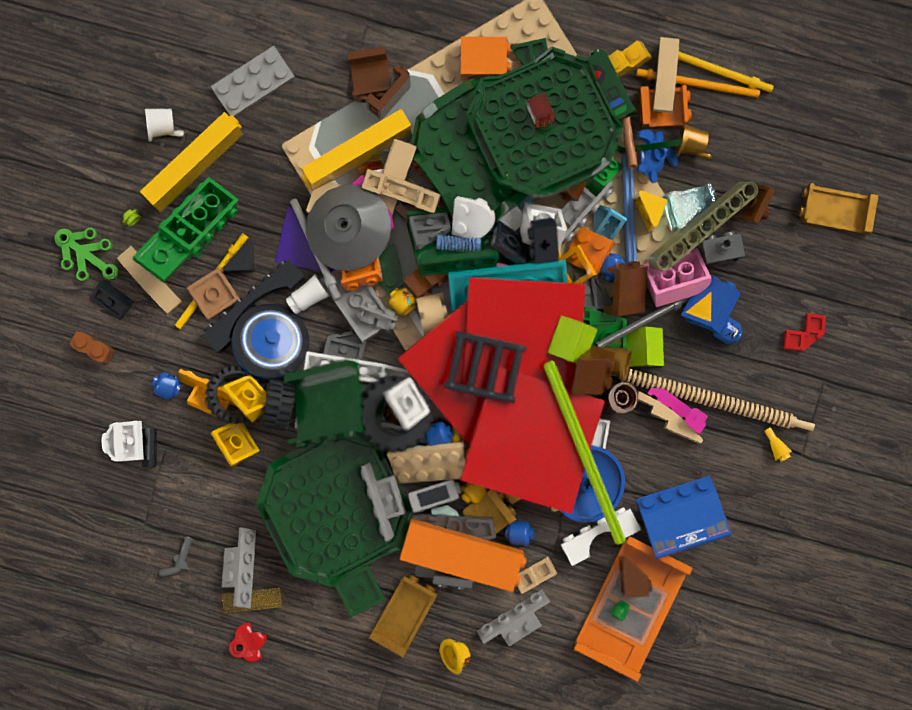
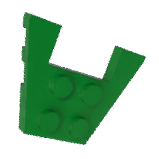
M584 306L583 321L588 320V325L597 329L591 348L595 346L596 342L627 326V319L625 317L610 315ZM627 335L606 347L627 349Z

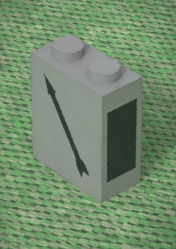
M452 479L409 493L408 496L413 512H417L458 499V494L461 493L458 482L454 483Z

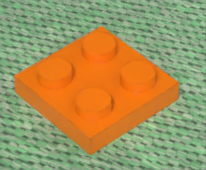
M582 227L568 251L580 245L589 263L594 268L595 276L597 277L606 256L610 254L615 242ZM576 253L565 260L566 263L586 272Z

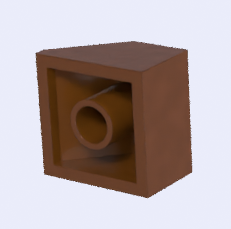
M593 346L581 355L577 361L572 394H602L605 390L609 389L612 384L611 373L616 365L614 360L615 353Z
M619 556L621 595L625 598L649 597V592H652V581L627 557Z

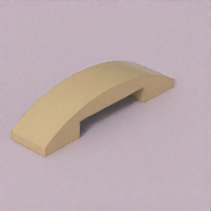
M367 169L362 185L364 189L390 196L435 213L440 194L370 169Z
M130 246L117 259L153 300L169 314L182 301L165 283H162L133 260V256L137 251Z

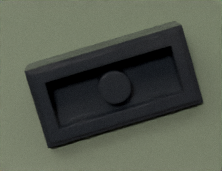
M106 280L97 284L90 297L119 320H122L134 304L133 300Z
M145 428L142 430L144 454L142 467H156L157 429Z

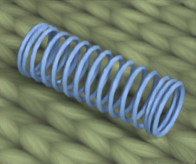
M437 235V250H440L441 243L443 250L445 242V250H447L448 245L450 251L452 242V251L454 250V245L457 251L459 242V251H461L462 245V251L464 252L466 242V252L468 251V245L469 252H471L473 242V252H475V245L476 251H480L481 238L476 237L474 241V237L472 239L469 237L467 241V237L464 239L462 236L460 241V236H458V239L455 236L453 241V236L450 239L448 235L446 240V235H444V238L442 235Z

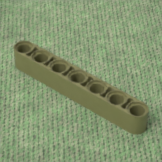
M738 182L657 249L649 257L650 267L663 271L670 269L754 199L758 194L757 185L754 182ZM733 198V205L731 206L730 201ZM717 210H719V217H718V218H717V216H716ZM703 222H705L704 230L702 229ZM689 233L691 234V240H690V241H688V234H689ZM676 245L677 251L674 254L673 248ZM662 257L663 262L660 266L659 259Z

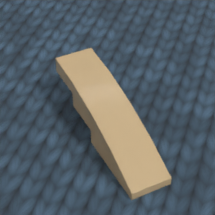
M660 38L653 111L672 113L679 39Z
M640 391L637 392L638 401L651 407L649 414L666 421L663 429L695 443H702L703 439L678 414L656 399Z

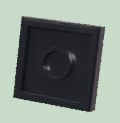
M498 220L494 224L491 247L518 265L526 264L529 245L522 241L521 234Z

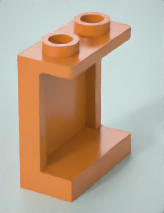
M461 37V79H468V76H500L509 72L510 62H507V55H510V43H507V37Z
M682 85L681 88H675L672 113L653 111L655 89H649V87L640 88L641 129L682 127L683 124L687 125L691 120V109H688L690 91H687L686 85Z
M379 257L366 267L354 271L341 270L343 278L341 285L346 291H354L359 287L365 285L372 286L377 284V282L383 281Z

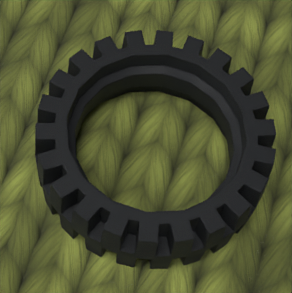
M230 366L218 371L211 377L206 386L205 402L208 403V410H211V414L216 416L219 421H224L227 424H240L249 420L243 412L232 414L225 411L217 399V389L225 378H243L250 375L242 366ZM251 374V376L259 383V385L262 388H264L263 384H260V378H256L254 375Z

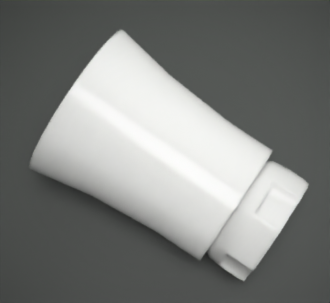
M314 274L303 286L286 298V301L293 312L298 314L330 295L317 275Z

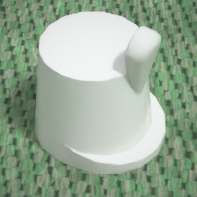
M145 109L149 142H152V137L163 135L182 137L184 135V131H174L171 109Z

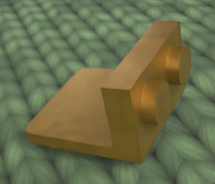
M491 489L478 504L471 503L463 510L465 516L493 517L496 533L516 520L514 515L517 513L511 505L506 506L502 500L505 497L501 492Z

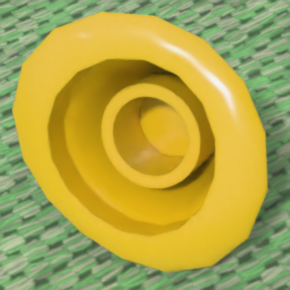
M444 639L439 649L441 659L452 673L459 675L462 672V667L466 666L470 661L469 649L465 644L451 639Z

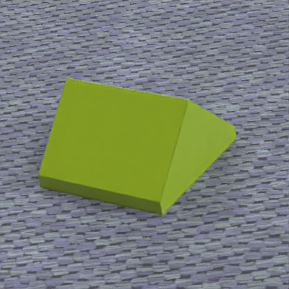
M561 316L548 353L577 363L578 358L591 348L597 329Z
M640 327L627 334V349L632 351L630 367L664 366L662 328Z

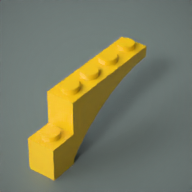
M638 40L625 50H616L608 56L619 77L637 69L652 58L643 43Z

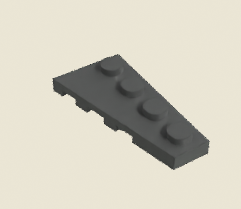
M412 514L413 519L485 540L496 538L493 517Z

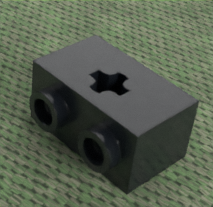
M554 218L531 220L530 228L527 229L528 238L531 240V246L528 247L529 257L533 258L535 264L558 262V228Z

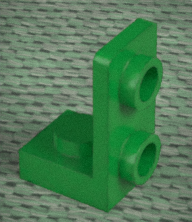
M612 158L610 166L588 180L585 188L597 197L620 171L622 165Z

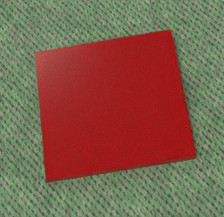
M469 277L465 332L526 346L525 353H522L519 374L550 383L544 369V364L553 361L564 387L572 390L577 363L550 354L548 349L561 316L583 323L586 284ZM465 341L462 385L466 386L476 343ZM483 346L475 388L484 390L487 388L495 347ZM503 349L499 367L511 371L515 351ZM462 393V395H461V396H467V397H479V396L470 395V394H466V393Z
M465 301L397 359L470 446L484 397L461 396V392L443 388V384L448 380L457 339L455 338V331L465 332L467 301ZM465 340L455 380L457 384H462Z
M499 367L494 392L506 394L510 370ZM518 373L513 395L515 397L514 404L484 398L460 480L572 514L585 470L551 384ZM565 388L588 447L591 449L605 401L588 395H574L572 390Z

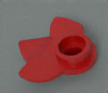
M245 623L235 632V639L229 645L230 654L236 658L243 657L249 662L258 661L262 658L258 649L264 645L267 637L263 633H252L251 624ZM237 644L242 645L243 649L241 652L236 650Z

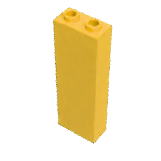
M402 109L305 165L302 167L303 174L301 175L304 184L308 189L312 188V190H315L336 180L385 149H388L392 146L394 139L403 140L410 136L411 124Z
M224 112L140 192L160 212L163 211L243 135L240 130L242 127L238 120L232 114L228 116Z

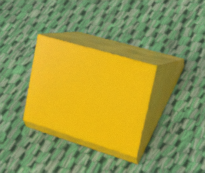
M641 190L634 197V202L648 232L651 233L658 226L667 200Z
M251 374L222 387L224 392L252 423L263 414L267 392Z
M229 423L211 432L230 466L235 467L260 451L243 423Z

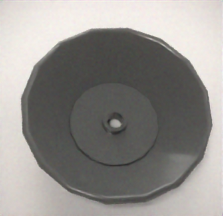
M344 184L328 190L316 200L307 218L306 235L311 251L321 263L335 270L354 271L370 265L382 254L390 239L391 219L387 205L377 193L362 188V185ZM347 222V227L342 228V224Z

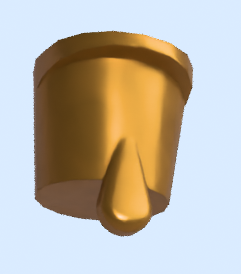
M683 124L677 139H682L681 145L676 146L675 156L679 157L680 154H688L711 161L712 155L704 153L709 133Z
M605 346L603 349L615 353L614 360L616 365L611 374L620 377L621 382H625L631 362V349Z

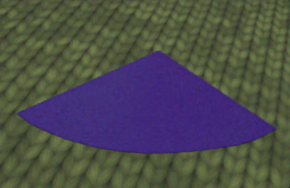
M288 207L275 262L281 263L284 260H290L295 266L321 271L293 208ZM328 266L330 273L335 270Z

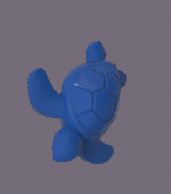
M641 130L637 134L638 138L645 141L644 144L664 141L662 132L653 134L650 130ZM672 148L640 151V165L637 166V171L643 173V175H648L651 183H656V173L662 169L665 158L672 167L677 166L678 159L675 156V151Z

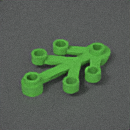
M87 228L83 232L72 233L68 229H61L55 234V242L58 246L62 247L63 260L61 266L63 269L69 271L74 267V262L71 260L70 248L76 251L78 264L76 277L78 280L85 282L89 279L85 259L102 270L103 276L108 280H114L118 277L119 270L116 266L105 264L90 253L92 251L111 250V241L103 239L98 243L79 245L75 242L76 240L86 238L94 240L97 237L96 230ZM89 231L94 232L92 237H88ZM63 235L67 236V239L65 241L61 240V237ZM105 242L109 243L107 248H103ZM70 261V266L66 268L65 263ZM112 268V274L108 275L107 269ZM82 272L86 274L84 279L80 278Z

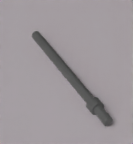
M690 297L669 303L596 342L595 346L603 348L672 310H678L689 301Z

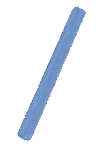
M623 154L624 217L627 218L624 223L626 264H628L629 261H637L633 169L628 168L626 154Z

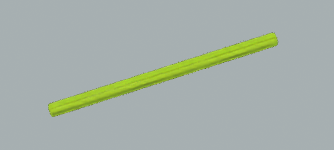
M553 361L544 364V369L614 542L618 545L626 541V538L556 365Z

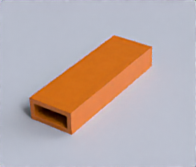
M411 518L400 560L511 592H513L514 587L519 586L521 576L518 574L520 568L524 569L526 563L524 550Z

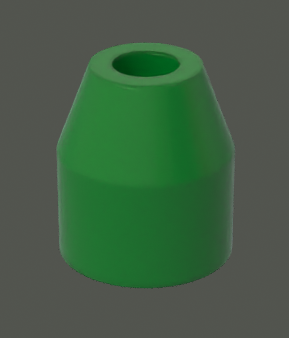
M621 600L614 605L609 614L623 622L628 614L629 604Z

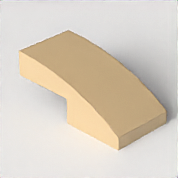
M549 557L519 572L518 575L521 576L518 588L523 594L557 575V571Z

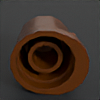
M626 382L610 387L602 395V400L605 401L602 411L606 409L609 412L619 414L632 411L638 403L637 390L633 385Z

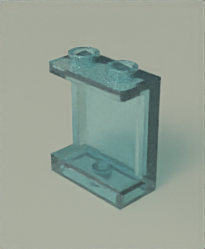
M710 183L684 191L668 192L662 197L667 200L665 209L673 233L679 232L716 201L715 191ZM719 210L716 212L717 218L719 217Z

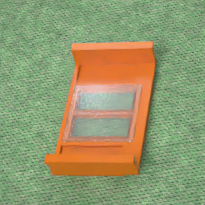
M629 536L622 544L577 636L574 650L638 682L641 676L639 672L686 574L690 575L692 567L670 556L656 559L652 547ZM619 556L627 557L652 581V592H649V597L625 598L621 595ZM621 600L629 604L628 614L623 622L609 614L614 605Z

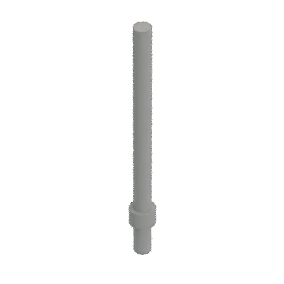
M293 199L290 203L307 238V220L298 200ZM315 256L325 278L324 283L326 287L330 289L335 301L340 300L342 297L336 286L338 283L335 277L331 275L328 266L321 263Z

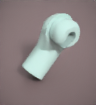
M448 505L431 509L432 514L459 516L458 512Z

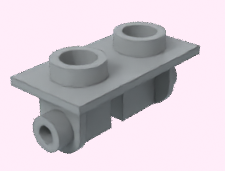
M370 302L360 305L359 308H362L363 311L359 310L357 317L361 321L373 325L375 318H377L376 326L388 331L390 329L394 330L396 323L393 320L396 321L399 316L395 315L394 311L384 309L383 311L378 309L377 305Z

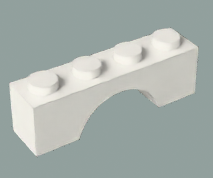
M622 507L615 511L625 538L641 530L631 509L625 510ZM605 517L598 520V524L592 528L588 525L580 529L581 533L575 537L571 534L562 539L563 543L560 545L572 566L590 557V544L598 534L610 532Z

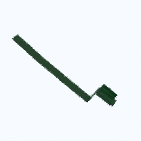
M682 139L635 146V152L681 145ZM617 145L616 150L619 153H626L625 147Z

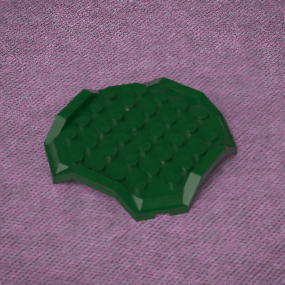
M553 46L534 61L500 76L482 77L476 88L473 101H471L466 113L475 140L497 183L537 198L557 195L592 179L609 167L624 129V125L614 114L598 82L591 59L565 53V50ZM528 104L535 117L536 125L531 117V113L528 111Z
M477 78L465 81L437 98L416 117L411 144L416 146V151L412 161L420 167L435 190L440 194L452 219L455 198L459 196L472 200H477L478 198L485 200L491 211H494L496 223L509 211L532 196L499 185L475 140L466 113L471 101H473L476 88L481 79Z
M355 434L353 438L340 437L339 441L330 442L326 440L321 445L308 444L307 448H296L268 464L255 505L291 575L332 587L353 572L384 556L401 550L413 509L396 480L406 513L389 518L394 537L386 541L385 537L380 533V522L374 515V504L368 496V486L362 478L361 470L363 465L370 462L376 480L390 477L394 474L384 456L383 450L372 445L364 436Z

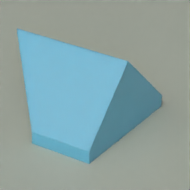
M600 205L599 209L593 214V232L614 240L627 218L612 208Z

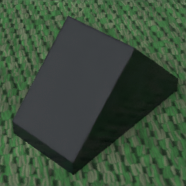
M248 240L223 269L227 273L255 272L254 245Z

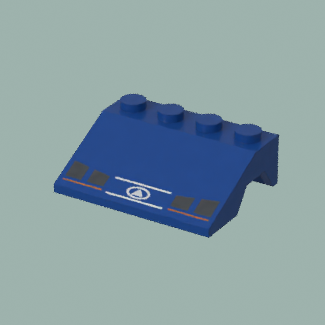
M710 476L636 499L637 512L641 515L656 559L731 536L723 508Z

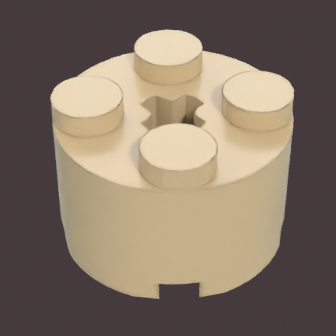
M443 292L416 298L424 335L448 316L446 305H442L445 303Z

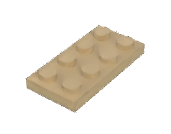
M463 442L410 447L407 451H388L387 453L398 484L460 479L467 457Z

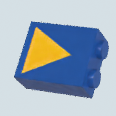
M710 275V285L703 292L690 297L681 316L689 323L720 334L741 293L732 282L725 281L724 283L717 277Z

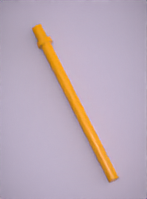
M637 69L636 76L647 78L650 81L651 79L656 80L657 72H654L653 69ZM676 76V83L756 98H759L760 90Z

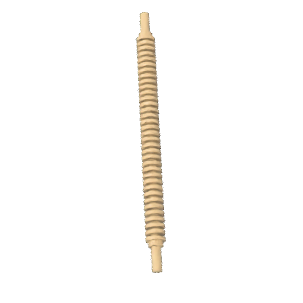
M629 369L626 383L631 381V385L635 383V386L640 384L641 388L645 385V389H648L649 386L650 389L654 387L665 389L668 392L670 391L672 395L674 393L675 397H678L679 394L681 399L684 395V400H693L695 403L698 401V404L703 402V405L708 403L709 407L713 404V408H716L718 405L720 410L732 411L734 414L737 412L738 415L742 413V416L747 414L749 418L752 415V419L756 418L763 422H771V424L776 423L777 426L781 424V427L786 425L788 429L790 427H799L813 431L815 424L799 420L791 413L788 415V412L774 410L773 408L769 409V407L764 408L763 405L759 407V404L754 406L752 402L749 405L748 401H740V399L730 398V396L725 397L723 394L720 396L719 393L715 395V392L710 394L709 390L696 389L694 386L691 388V385L686 387L684 383L681 386L680 382L676 385V381H673L671 384L669 379L666 383V378L662 380V377H658L657 379L655 375L652 378L651 374L647 377V373H644L642 376L641 371L637 375V370H634L632 373V369Z

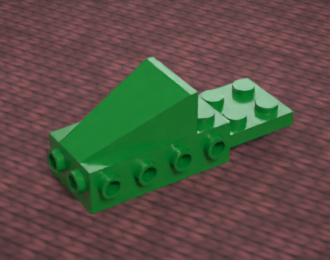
M208 177L197 186L191 195L185 198L179 207L172 211L166 220L160 223L158 226L159 231L133 256V260L164 283L186 260H189L192 256L199 258L202 255L207 244L213 239V234L217 230L220 232L225 227L226 221L229 218L233 219L237 214L239 199Z

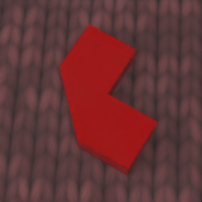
M807 313L804 332L785 330L783 349L804 351L825 334L826 316Z

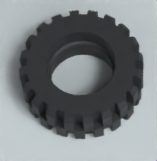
M402 376L381 377L377 381L370 383L368 388L361 393L362 434L372 445L389 452L407 451L410 447L414 448L417 446L420 440H424L427 431H430V423L433 421V407L429 401L428 394L419 384L412 381L430 412L409 429H403L399 432L386 431L378 424L376 409L378 404L385 398L383 392L407 379Z

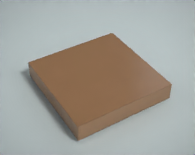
M219 267L186 287L207 320L239 299Z

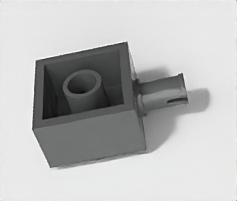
M727 232L719 238H716L715 235L708 236L696 247L707 268L738 262L745 257L741 233Z

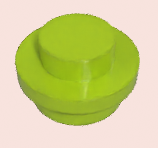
M137 209L128 210L123 215V223L129 227L135 225L141 217L138 214L139 211Z

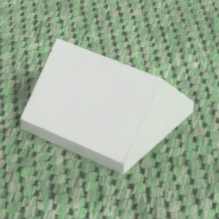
M410 377L383 392L405 429H409L430 412Z

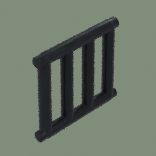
M455 331V338L457 339L448 380L443 384V388L514 404L515 397L513 395L522 353H525L527 347L516 343ZM464 340L476 343L467 386L455 383ZM484 345L495 347L486 390L475 388ZM503 349L515 351L506 394L494 392Z

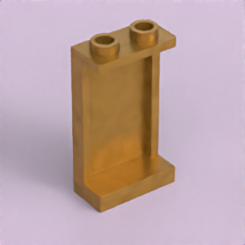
M809 183L802 191L804 202L803 206H800L798 216L801 217L800 223L867 236L873 231L879 195L870 194L865 196L814 186V183Z
M411 574L408 577L406 575L403 576L369 637L401 657H404L434 600L438 596V593L435 592L436 588L427 583L423 586L418 583L419 579Z

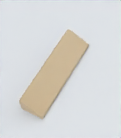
M394 139L382 173L405 180L416 151V146ZM378 194L387 205L391 214H393L398 199Z

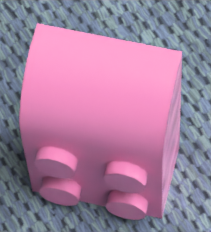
M698 248L691 250L675 265L665 271L655 270L650 267L649 263L643 264V266H648L647 288L656 307L695 296L703 292L711 283L710 273ZM660 259V260H659V265H660V266H661V264H662V262H663V259Z

